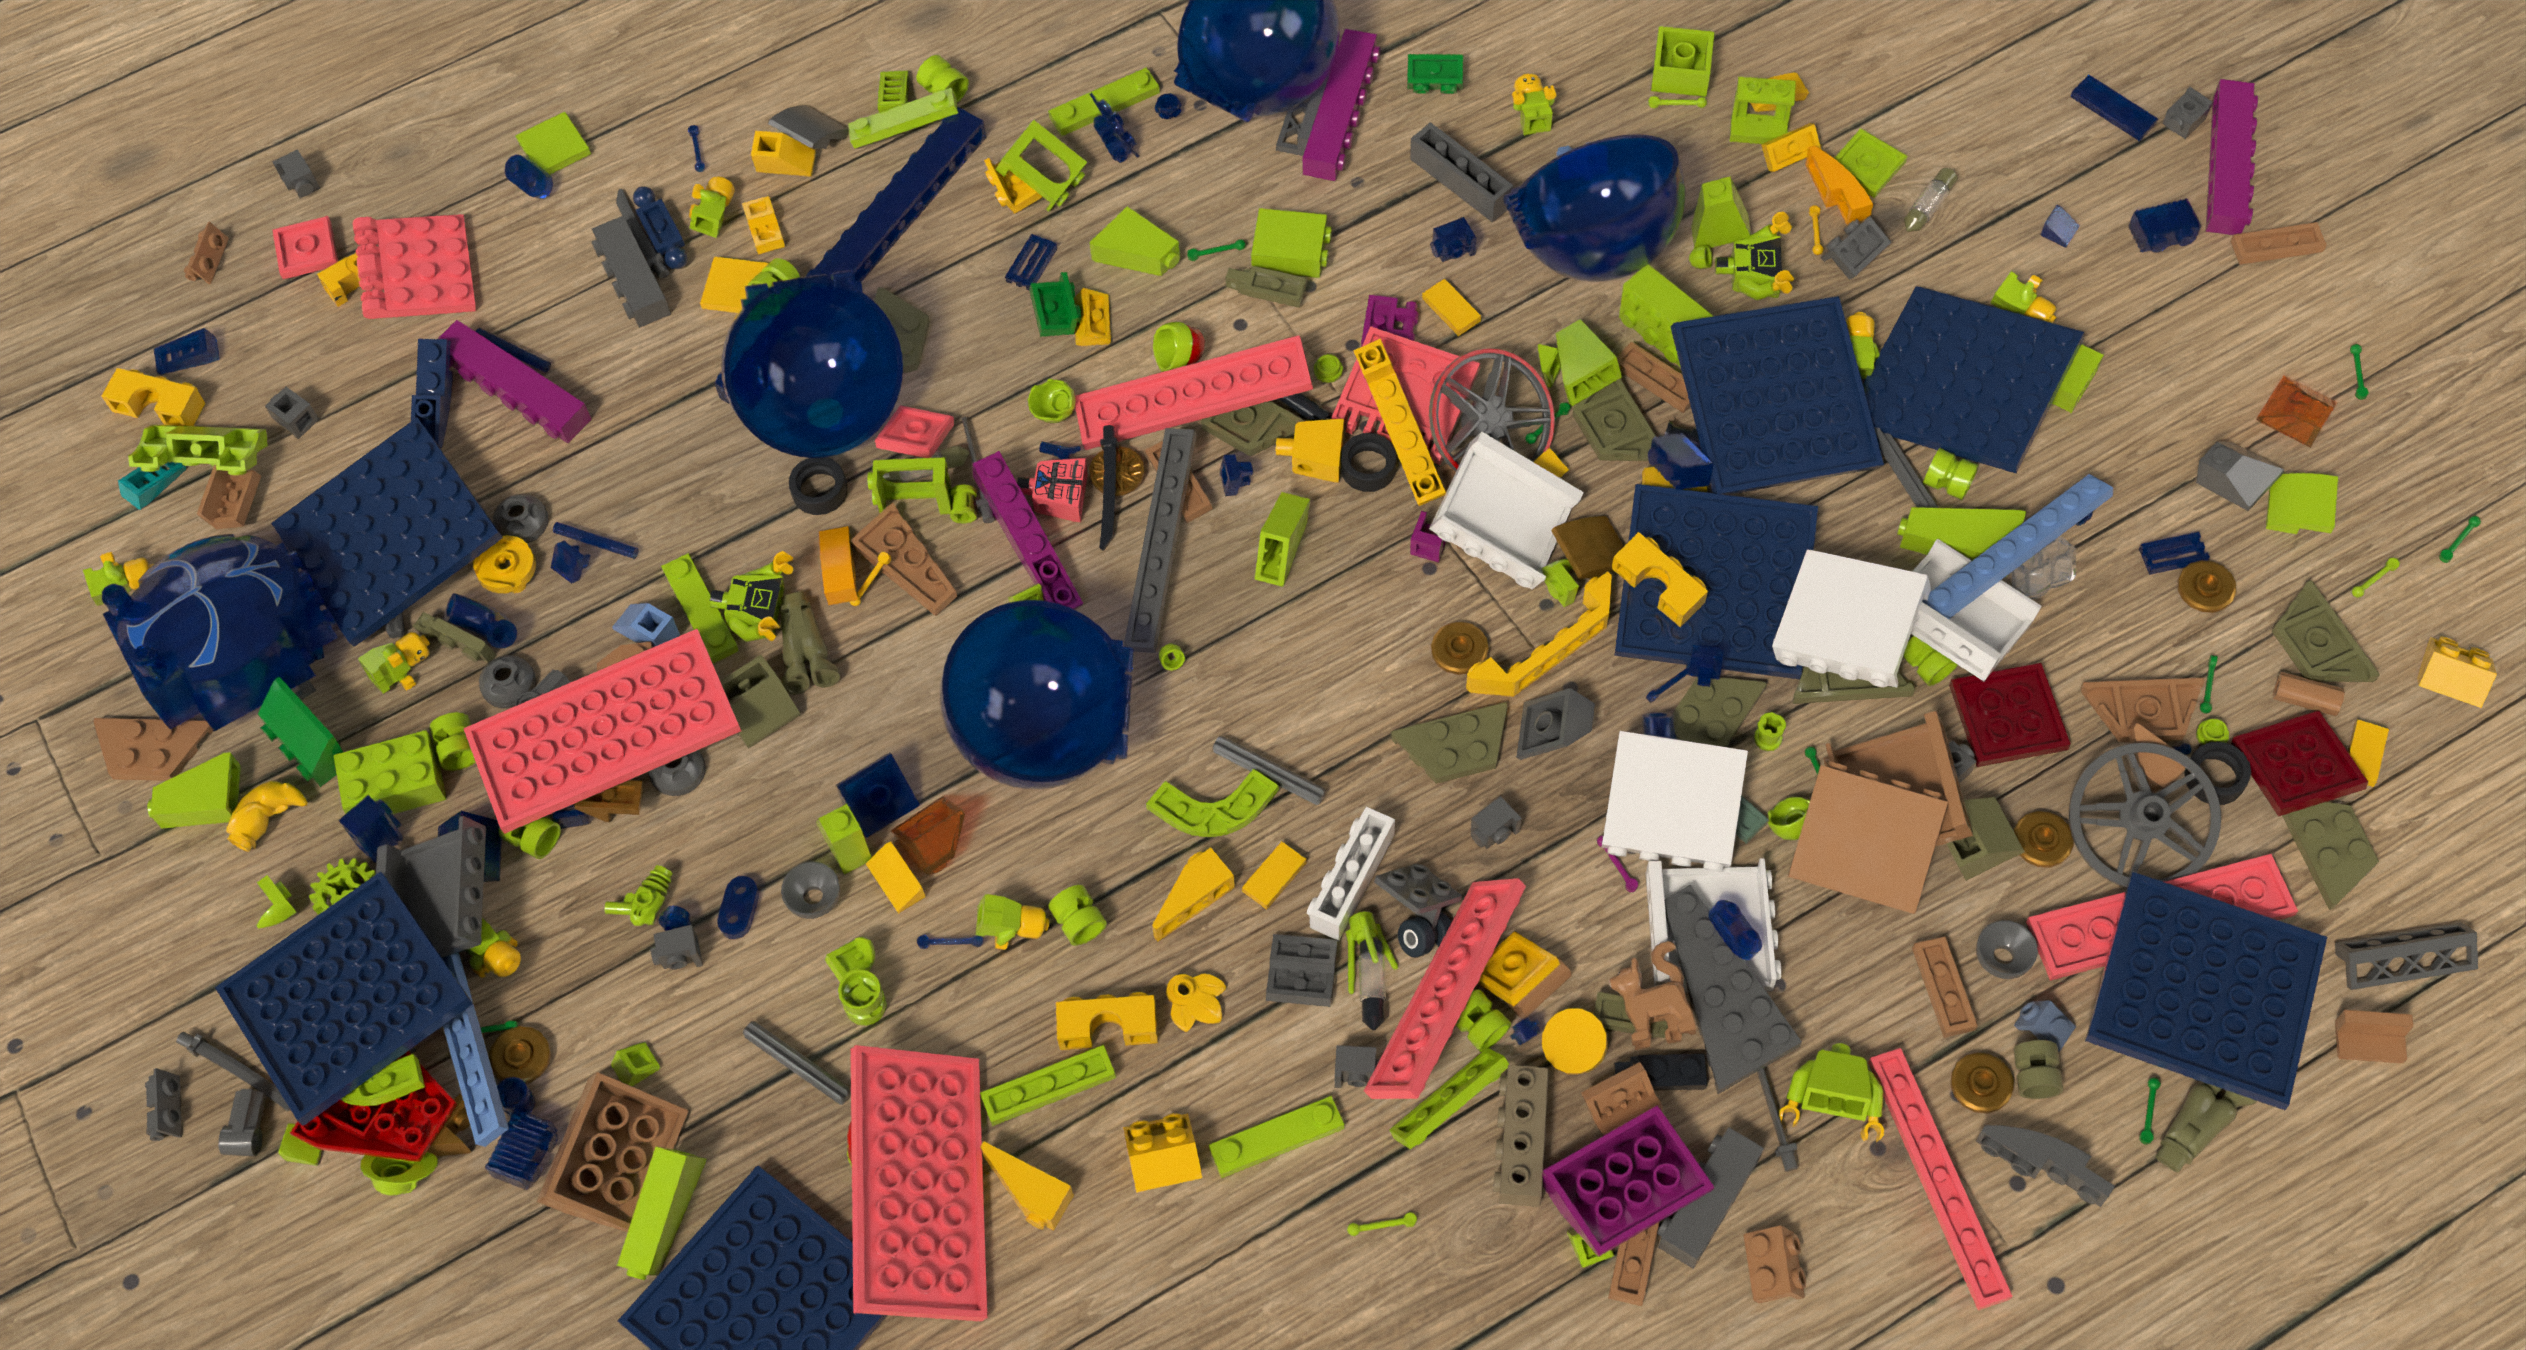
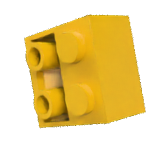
M2440 636L2439 640L2430 637L2418 673V685L2482 708L2497 675L2493 659L2489 657L2490 654L2475 647H2471L2470 650L2458 647V642L2447 637Z
M1172 1113L1166 1115L1163 1119L1150 1122L1141 1120L1132 1123L1130 1126L1123 1127L1136 1193L1202 1178L1196 1143L1188 1113L1182 1115Z

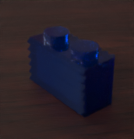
M2187 198L2157 205L2156 207L2152 206L2151 208L2147 207L2146 209L2136 210L2128 225L2141 253L2151 250L2154 253L2165 250L2168 246L2176 244L2187 246L2196 240L2201 229V224Z
M1682 432L1679 435L1677 433L1675 435H1665L1664 437L1660 435L1652 439L1651 448L1648 451L1649 463L1676 490L1704 487L1710 484L1714 464Z
M366 795L338 820L355 845L374 863H377L378 847L386 844L394 847V845H398V841H403V836L398 830L402 824L391 814L393 811L380 798L375 802L369 795Z
M515 1109L513 1115L510 1116V1121L507 1122L509 1129L501 1135L488 1163L485 1165V1169L495 1179L528 1190L531 1182L535 1183L541 1176L543 1170L541 1162L546 1152L550 1153L555 1148L558 1141V1134H556L558 1130L551 1121Z

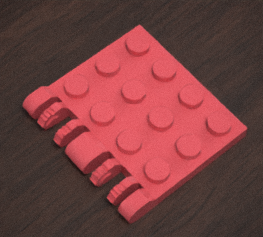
M463 214L375 220L371 217H359L353 220L354 240L357 245H360L356 250V255L358 256V276L361 279L359 285L365 290L361 295V301H363L362 312L365 318L378 319L476 311Z
M1370 326L1362 346L1381 339L1429 451L1433 439L1429 423L1431 394L1437 379L1444 369L1460 356ZM1356 359L1331 419H1344L1345 426L1349 411H1351L1352 413L1346 426V433L1353 434L1357 429L1360 415L1369 418L1363 433H1374L1377 421H1380L1381 424L1377 434L1384 436L1392 443L1368 383ZM1471 361L1460 367L1450 378L1471 391L1480 370V363ZM1446 383V386H1448L1450 389L1455 391L1457 394H1459L1467 401L1468 397L1457 391V389L1449 383ZM1442 393L1439 402L1438 418L1443 440L1446 446H1448L1462 411L1450 402L1451 400ZM1434 442L1430 456L1433 463L1441 465L1443 457Z

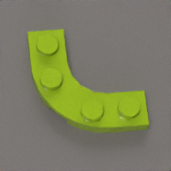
M1253 769L1238 788L1226 799L1214 803H1206L1190 798L1164 781L1148 800L1146 808L1172 827L1186 834L1199 837H1218L1234 833L1250 824L1277 794L1279 785Z
M414 1054L390 1063L340 1100L352 1105L373 1106L387 1103L425 1087L419 1059Z

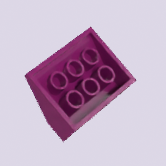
M1658 1105L1543 1170L1542 1180L1543 1188L1559 1212L1598 1257L1713 1191L1715 1188Z

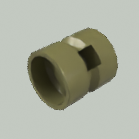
M2033 1040L2020 1043L2014 1047L2015 1067L2021 1071L2017 1075L2018 1090L2021 1097L2044 1099L2057 1096L2063 1092L2062 1074L2060 1070L2056 1069L2060 1064L2058 1046L2055 1042Z

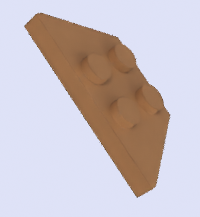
M2204 678L2083 682L2080 689L2081 693L2119 743L2130 742L2128 730L2136 723H2139L2162 741L2183 740L2186 735L2198 696L2204 684Z
M94 718V726L108 774L112 779L167 781L179 775L185 763L191 760L197 753L198 749L196 746L206 733L211 735L215 728L211 721Z

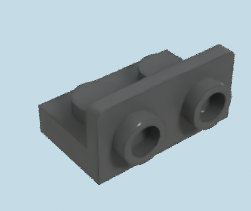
M1870 216L1860 222L1856 218L1843 229L1846 234L1841 238L1836 236L1825 246L1827 251L1820 257L1824 262L1832 258L1849 280L1861 272L1891 243Z

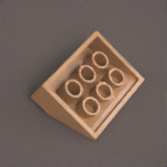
M599 1072L595 1073L587 1080L536 1202L568 1215L628 1232L655 1147L674 1148L688 1110Z

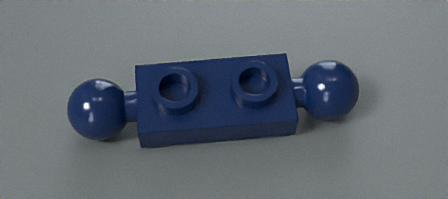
M638 187L633 193V201L639 207L636 209L637 216L657 254H665V262L670 268L676 270L683 268L688 261L687 253L681 248L685 244L662 199L655 201V193L650 187Z

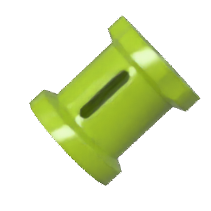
M965 484L952 487L950 490V496L953 499V509L950 511L952 521L960 524L975 521L977 513L974 510V499L977 497V489Z
M1773 712L1765 713L1758 722L1754 741L1760 749L1774 751L1782 743L1786 722L1780 715Z

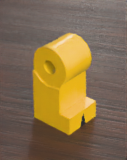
M356 253L345 257L317 274L324 290L338 307L348 302L345 295L360 287L359 281L361 279L358 276V256Z

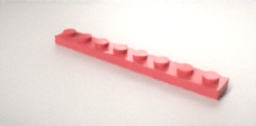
M1899 1048L1871 1057L1868 1061L1869 1066L1883 1088L1884 1100L1977 1309L1981 1310L2010 1300L2012 1298L2010 1289L1902 1049Z

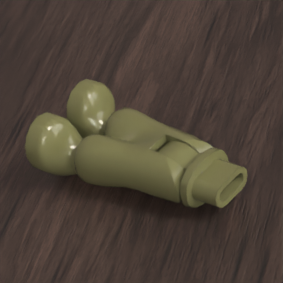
M803 592L782 596V606L779 609L783 638L782 656L783 662L788 669L781 683L788 694L796 695L805 692L809 688L810 681L804 663L809 661L812 681L816 686L825 688L835 685L840 680L839 669L826 660L828 658V649L820 634L811 603L806 601Z
M2204 1082L2195 1085L2190 1090L2181 1111L2161 1141L2162 1148L2156 1155L2157 1160L2172 1171L2179 1173L2185 1164H2191L2207 1145L2234 1121L2237 1116V1107L2253 1105L2257 1101L2227 1090L2221 1099H2216L2215 1096L2222 1088Z

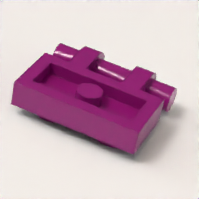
M1369 295L1361 347L1370 326L1415 341L1416 336L1413 331L1419 318L1417 303L1409 301L1406 303V308H1397L1398 298ZM1395 321L1403 323L1402 330L1394 329Z

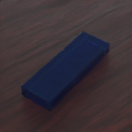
M2088 75L2072 91L2070 96L2139 142L2151 131L2158 121L2157 117L2091 75Z

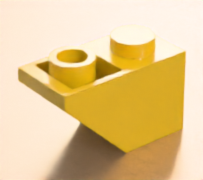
M755 131L751 157L756 172L812 177L816 155L815 149L784 133Z

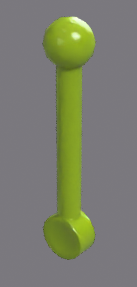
M1652 96L1648 100V105L1650 108H1657L1659 105H1697L1699 108H1704L1707 105V100L1704 97H1699L1697 100H1659L1658 97Z
M2389 558L2384 568L2361 586H2355L2352 589V595L2356 598L2362 597L2364 591L2387 572L2397 570L2400 566L2399 560Z
M1407 1213L1404 1218L1363 1225L1351 1223L1347 1227V1232L1351 1236H1356L1362 1231L1405 1225L1411 1228L1416 1225L1417 1217L1414 1213Z

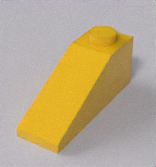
M1211 847L1204 852L1200 851L1191 856L1181 871L1152 924L1154 938L1157 942L1235 888L1234 875Z
M983 1141L980 1148L985 1160L1027 1217L1026 1221L1038 1229L1043 1230L1044 1227H1047L1054 1231L1074 1197L1071 1186Z

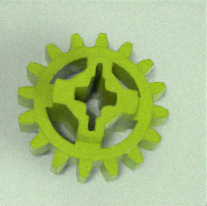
M343 858L339 859L338 866L335 868L330 863L327 864L328 872L326 874L322 872L317 873L320 882L311 883L310 885L316 892L309 895V899L314 904L312 906L313 910L319 915L329 908L327 898L331 899L332 905L361 885L360 878L366 882L375 876L376 872L366 862L360 865L356 858H352L349 865L346 864Z

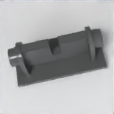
M155 1068L154 1075L149 1076L148 1081L145 1083L147 1107H155V1110L147 1113L146 1134L150 1135V1140L152 1141L163 1140L164 1134L180 1138L182 1137L180 1076Z

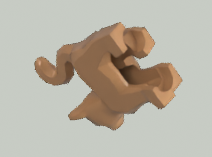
M1669 941L1656 945L1651 953V958L1657 970L1670 976V982L1642 989L1643 977L1636 958L1631 960V966L1621 969L1616 976L1610 978L1611 989L1617 991L1624 999L1626 1015L1635 1027V1033L1631 1035L1632 1046L1635 1047V1050L1650 1048L1652 1037L1651 1023L1660 1021L1667 1023L1668 1028L1664 1032L1667 1044L1681 1042L1683 1033L1696 1034L1693 1012L1685 997L1684 975L1680 967L1666 961L1664 957L1666 953L1676 949V945Z

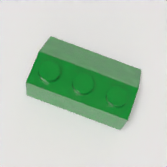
M278 677L274 680L258 712L259 717L264 723L260 729L271 742L277 739L282 744L278 749L289 762L295 759L300 764L296 769L307 782L313 779L321 788L337 775L334 755L343 753V750L330 731L288 685Z

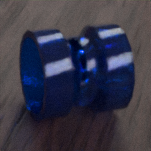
M509 1077L497 1085L502 1107L506 1115L514 1119H521L533 1111L536 1104L535 1096L523 1080L517 1077Z

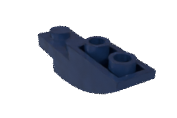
M418 339L416 395H412L411 421L418 417L442 450L452 394L453 372L449 370L451 341L447 339Z

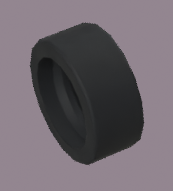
M1362 433L1353 436L1344 444L1341 451V474L1345 482L1352 488L1362 492H1375L1385 488L1392 482L1396 474V450L1393 444L1384 436L1375 433ZM1373 451L1381 454L1386 459V466L1379 472L1364 474L1356 471L1351 466V459L1358 453Z
M823 456L809 457L800 461L792 469L789 476V490L796 506L803 512L812 515H824L836 510L844 502L847 496V481L841 466L833 459ZM825 474L834 478V488L828 494L821 497H809L801 491L802 484L814 475Z
M2209 742L2201 745L2190 758L2199 767L2204 760L2216 759L2232 768L2236 775V781L2231 787L2219 788L2213 786L2220 805L2234 802L2249 783L2251 777L2250 763L2244 753L2233 745L2224 742ZM2185 769L2184 775L2186 777L2187 775L2191 774V772L2187 769ZM2196 778L2186 783L2189 790L2199 784ZM2202 788L2194 796H2196L2199 800L2208 803L2206 794Z

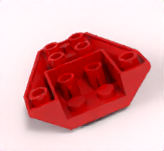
M407 1051L399 1058H397L395 1061L402 1059L406 1056L411 1055V1053ZM420 1064L425 1087L387 1103L373 1106L352 1105L339 1100L304 1126L297 1121L290 1134L320 1150L421 1162L454 1111L457 1103Z

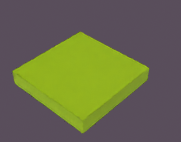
M565 111L515 135L517 142L541 179L591 155L589 147Z
M1860 128L1834 159L1841 163L1858 180L1868 195L1875 198L1906 163L1908 156Z

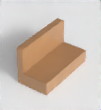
M2344 1010L2335 1020L2338 1058L2405 1063L2407 1060L2405 1036L2414 1027L2413 1015Z

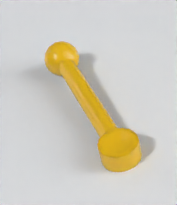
M1813 205L1809 208V216L1812 217L1815 244L1812 252L1815 255H1821L1824 250L1823 246L1820 245L1818 216L1821 209L1819 206Z
M881 552L878 555L879 562L857 592L858 600L849 602L852 606L860 605L862 595L883 565L890 563L891 556L888 553Z

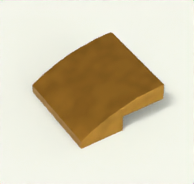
M1606 516L1573 520L1555 526L1551 530L1578 579H1591L1595 576L1601 577L1606 571H1614L1612 569L1613 558L1624 546Z

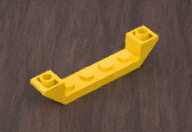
M1381 339L1353 350L1418 506L1444 496L1446 492Z
M1607 571L1601 577L1595 576L1587 582L1584 587L1583 604L1589 610L1579 617L1576 624L1570 628L1565 627L1555 635L1553 641L1546 646L1544 644L1538 646L1532 652L1531 657L1523 663L1521 661L1515 663L1507 673L1492 657L1483 663L1478 662L1474 664L1467 673L1466 689L1470 693L1514 697L1605 630L1609 617L1612 575Z

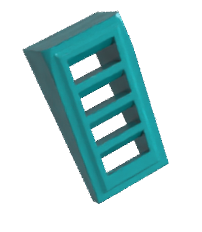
M168 462L164 464L169 468L168 471L160 467V470L152 472L141 471V467H138L118 480L120 494L129 503L141 510L186 470V466L182 465V463Z

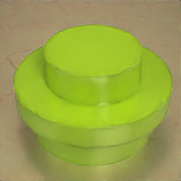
M1323 355L1314 364V375L1321 382H1335L1343 373L1342 363L1334 355Z
M2209 719L2203 721L2198 726L2196 737L2201 745L2209 742L2227 743L2229 731L2221 720Z

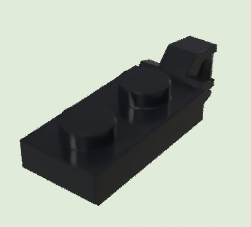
M1705 1054L1638 1055L1630 1057L1629 1062H1615L1613 1067L1614 1076L1640 1062L1646 1070L1654 1091L1704 1090L1707 1087Z

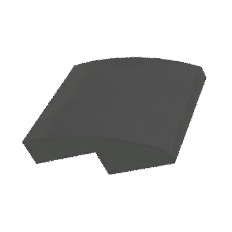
M806 105L787 108L774 115L768 122L769 125L812 149H827L830 139H846L849 131L848 128Z
M1273 934L1266 1001L1331 1007L1337 940Z

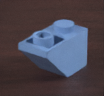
M649 603L630 604L612 626L613 630L636 643L651 641L653 647L680 635L673 617Z

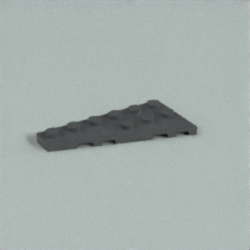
M1689 885L1664 899L1666 920L1672 940L1676 945L1679 956L1678 961L1681 971L1684 973L1692 1009L1707 1052L1706 1056L1709 1067H1711L1716 1091L1717 1094H1720L1799 1048L1802 1041L1692 886Z

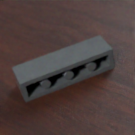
M1428 123L1411 138L1410 160L1492 223L1512 206L1513 185L1434 124Z
M624 216L592 228L596 240L591 241L597 256L603 255L605 261L601 263L608 278L614 276L616 280L612 282V286L618 298L624 297L626 300L622 305L628 319L635 318L640 328L671 315L666 299Z
M1729 1127L1723 1137L1717 1134L1708 1149V1152L1712 1154L1706 1164L1702 1161L1699 1163L1704 1173L1714 1185V1190L1678 1210L1673 1219L1670 1217L1665 1218L1657 1232L1661 1236L1658 1248L1694 1269L1759 1162L1764 1148Z

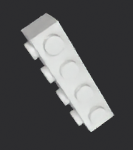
M1366 807L1360 819L1356 818L1349 832V840L1346 845L1342 844L1339 848L1333 870H1328L1322 881V890L1318 898L1314 897L1308 907L1307 915L1310 916L1311 929L1335 940H1340L1349 923V918L1357 908L1394 837L1395 819Z

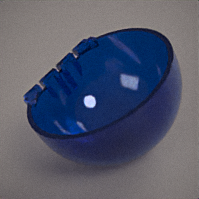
M1190 0L1179 27L1177 45L1179 63L1174 70L1177 73L1174 85L1205 100L1220 110L1231 113L1245 122H1249L1252 117L1272 116L1300 105L1322 85L1335 61L1340 37V22L1335 0Z
M1631 134L1596 140L1565 152L1536 170L1521 186L1512 189V193L1505 195L1503 198V202L1525 247L1541 263L1554 272L1568 278L1586 282H1607L1638 272L1663 253L1679 228L1685 208L1686 186L1679 155L1671 143L1656 136Z
M853 270L831 273L832 279H828L827 275L823 274L772 282L770 287H768L767 283L745 286L746 298L741 299L742 309L734 318L723 345L721 356L722 382L729 404L741 423L760 441L780 452L804 458H821L849 451L868 440L881 428L897 402L903 378V358L900 342L891 321L876 302L863 293L861 281H855Z
M1024 600L997 606L977 617L960 633L946 658L940 683V706L946 730L960 754L975 769L996 782L1015 788L1042 790L1077 781L1092 772L1101 763L1114 764L1115 759L1127 758L1129 736L1123 734V732L1129 731L1131 707L1129 702L1131 701L1132 675L1125 674V672L1133 671L1134 649L1123 647L1122 640L1111 639L1089 617L1058 603Z

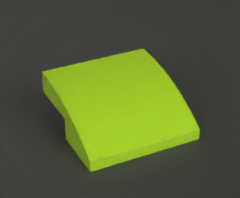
M2312 473L2282 474L2269 488L2266 529L2297 534L2301 528L2331 534L2335 528L2338 476Z

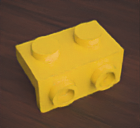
M989 157L984 160L988 168L985 171V175L992 186L996 185L998 191L995 192V196L1002 207L1007 205L1015 214L1042 198L1039 193L1011 171H1008L1005 176L998 173L995 169L1000 162L994 164Z

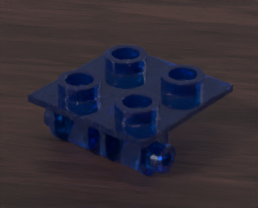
M1091 93V98L1102 114L1095 117L1093 126L1113 160L1122 163L1131 152L1138 158L1139 155L1134 148L1137 142L1128 130L1125 131L1122 127L1125 125V122L1117 111L1113 112L1104 98L1099 101Z

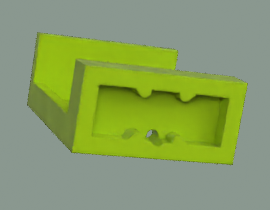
M1738 76L1730 122L1729 142L1763 144L1786 134L1791 107L1795 104L1796 81ZM1748 103L1776 105L1774 116L1747 114Z
M1033 120L1001 159L995 170L1002 176H1005L1008 171L1015 174L1050 202L1046 208L1049 212L1055 204L1060 207L1070 195L1066 191L1070 185L1076 187L1085 176L1082 169L1087 161ZM1034 139L1068 166L1070 174L1067 181L1063 183L1050 181L1020 157Z
M945 457L873 460V472H868L867 476L868 489L872 490L873 505H878L880 513L886 508V500L936 498L940 515L950 514L952 510V498L950 496L952 484ZM933 470V482L894 483L883 478L885 473L892 471Z

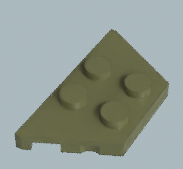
M878 287L854 377L855 385L857 386L865 385L864 380L881 376L883 380L894 377L898 373L905 374L918 370L930 324L927 314L881 287Z
M1621 379L1582 400L1573 408L1572 416L1599 460L1663 461L1666 459L1665 450Z
M1268 401L1202 419L1201 425L1202 429L1251 457L1275 445L1277 437L1290 438L1294 436L1295 424L1305 420Z
M2312 580L2308 581L2272 630L2276 639L2306 679L2322 682L2376 681L2380 676L2376 668Z
M1805 666L1792 701L1793 704L1913 697L1915 690L1911 682L1907 684L1899 672H1897L1899 683L1897 688L1892 686L1878 687L1866 680H1847L1839 674L1832 672L1817 673Z
M1698 675L1668 719L1666 728L1676 740L1728 747L1765 691L1767 684L1761 681Z
M1504 702L1391 731V739L1395 744L1398 743L1409 753V758L1417 766L1424 768L1426 774L1436 784L1496 769L1507 713V704Z
M2324 802L2282 816L2329 910L2334 909L2379 862L2351 805Z

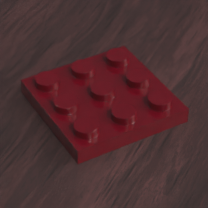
M2042 663L1991 672L1985 681H1982L1975 675L1951 679L1949 687L1970 749L1974 753L1977 767L2067 751L2071 744Z
M2320 711L2235 736L2231 742V745L2235 746L2246 756L2250 763L2252 778L2278 817L2365 790L2368 785V780Z

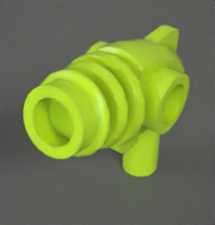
M656 865L650 871V875L646 877V880L642 881V886H639L635 894L627 893L625 895L624 902L606 901L604 907L605 914L630 915V921L634 926L654 925L657 913L664 903V896H667L668 884L671 883L673 873L665 867Z

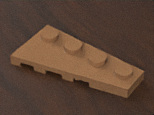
M893 502L850 540L851 547L874 566L879 562L878 555L881 552L888 553L891 556V561L889 564L883 565L880 571L933 615L937 616L957 597L954 587L939 566L931 559L926 548L919 542L909 524L899 514Z

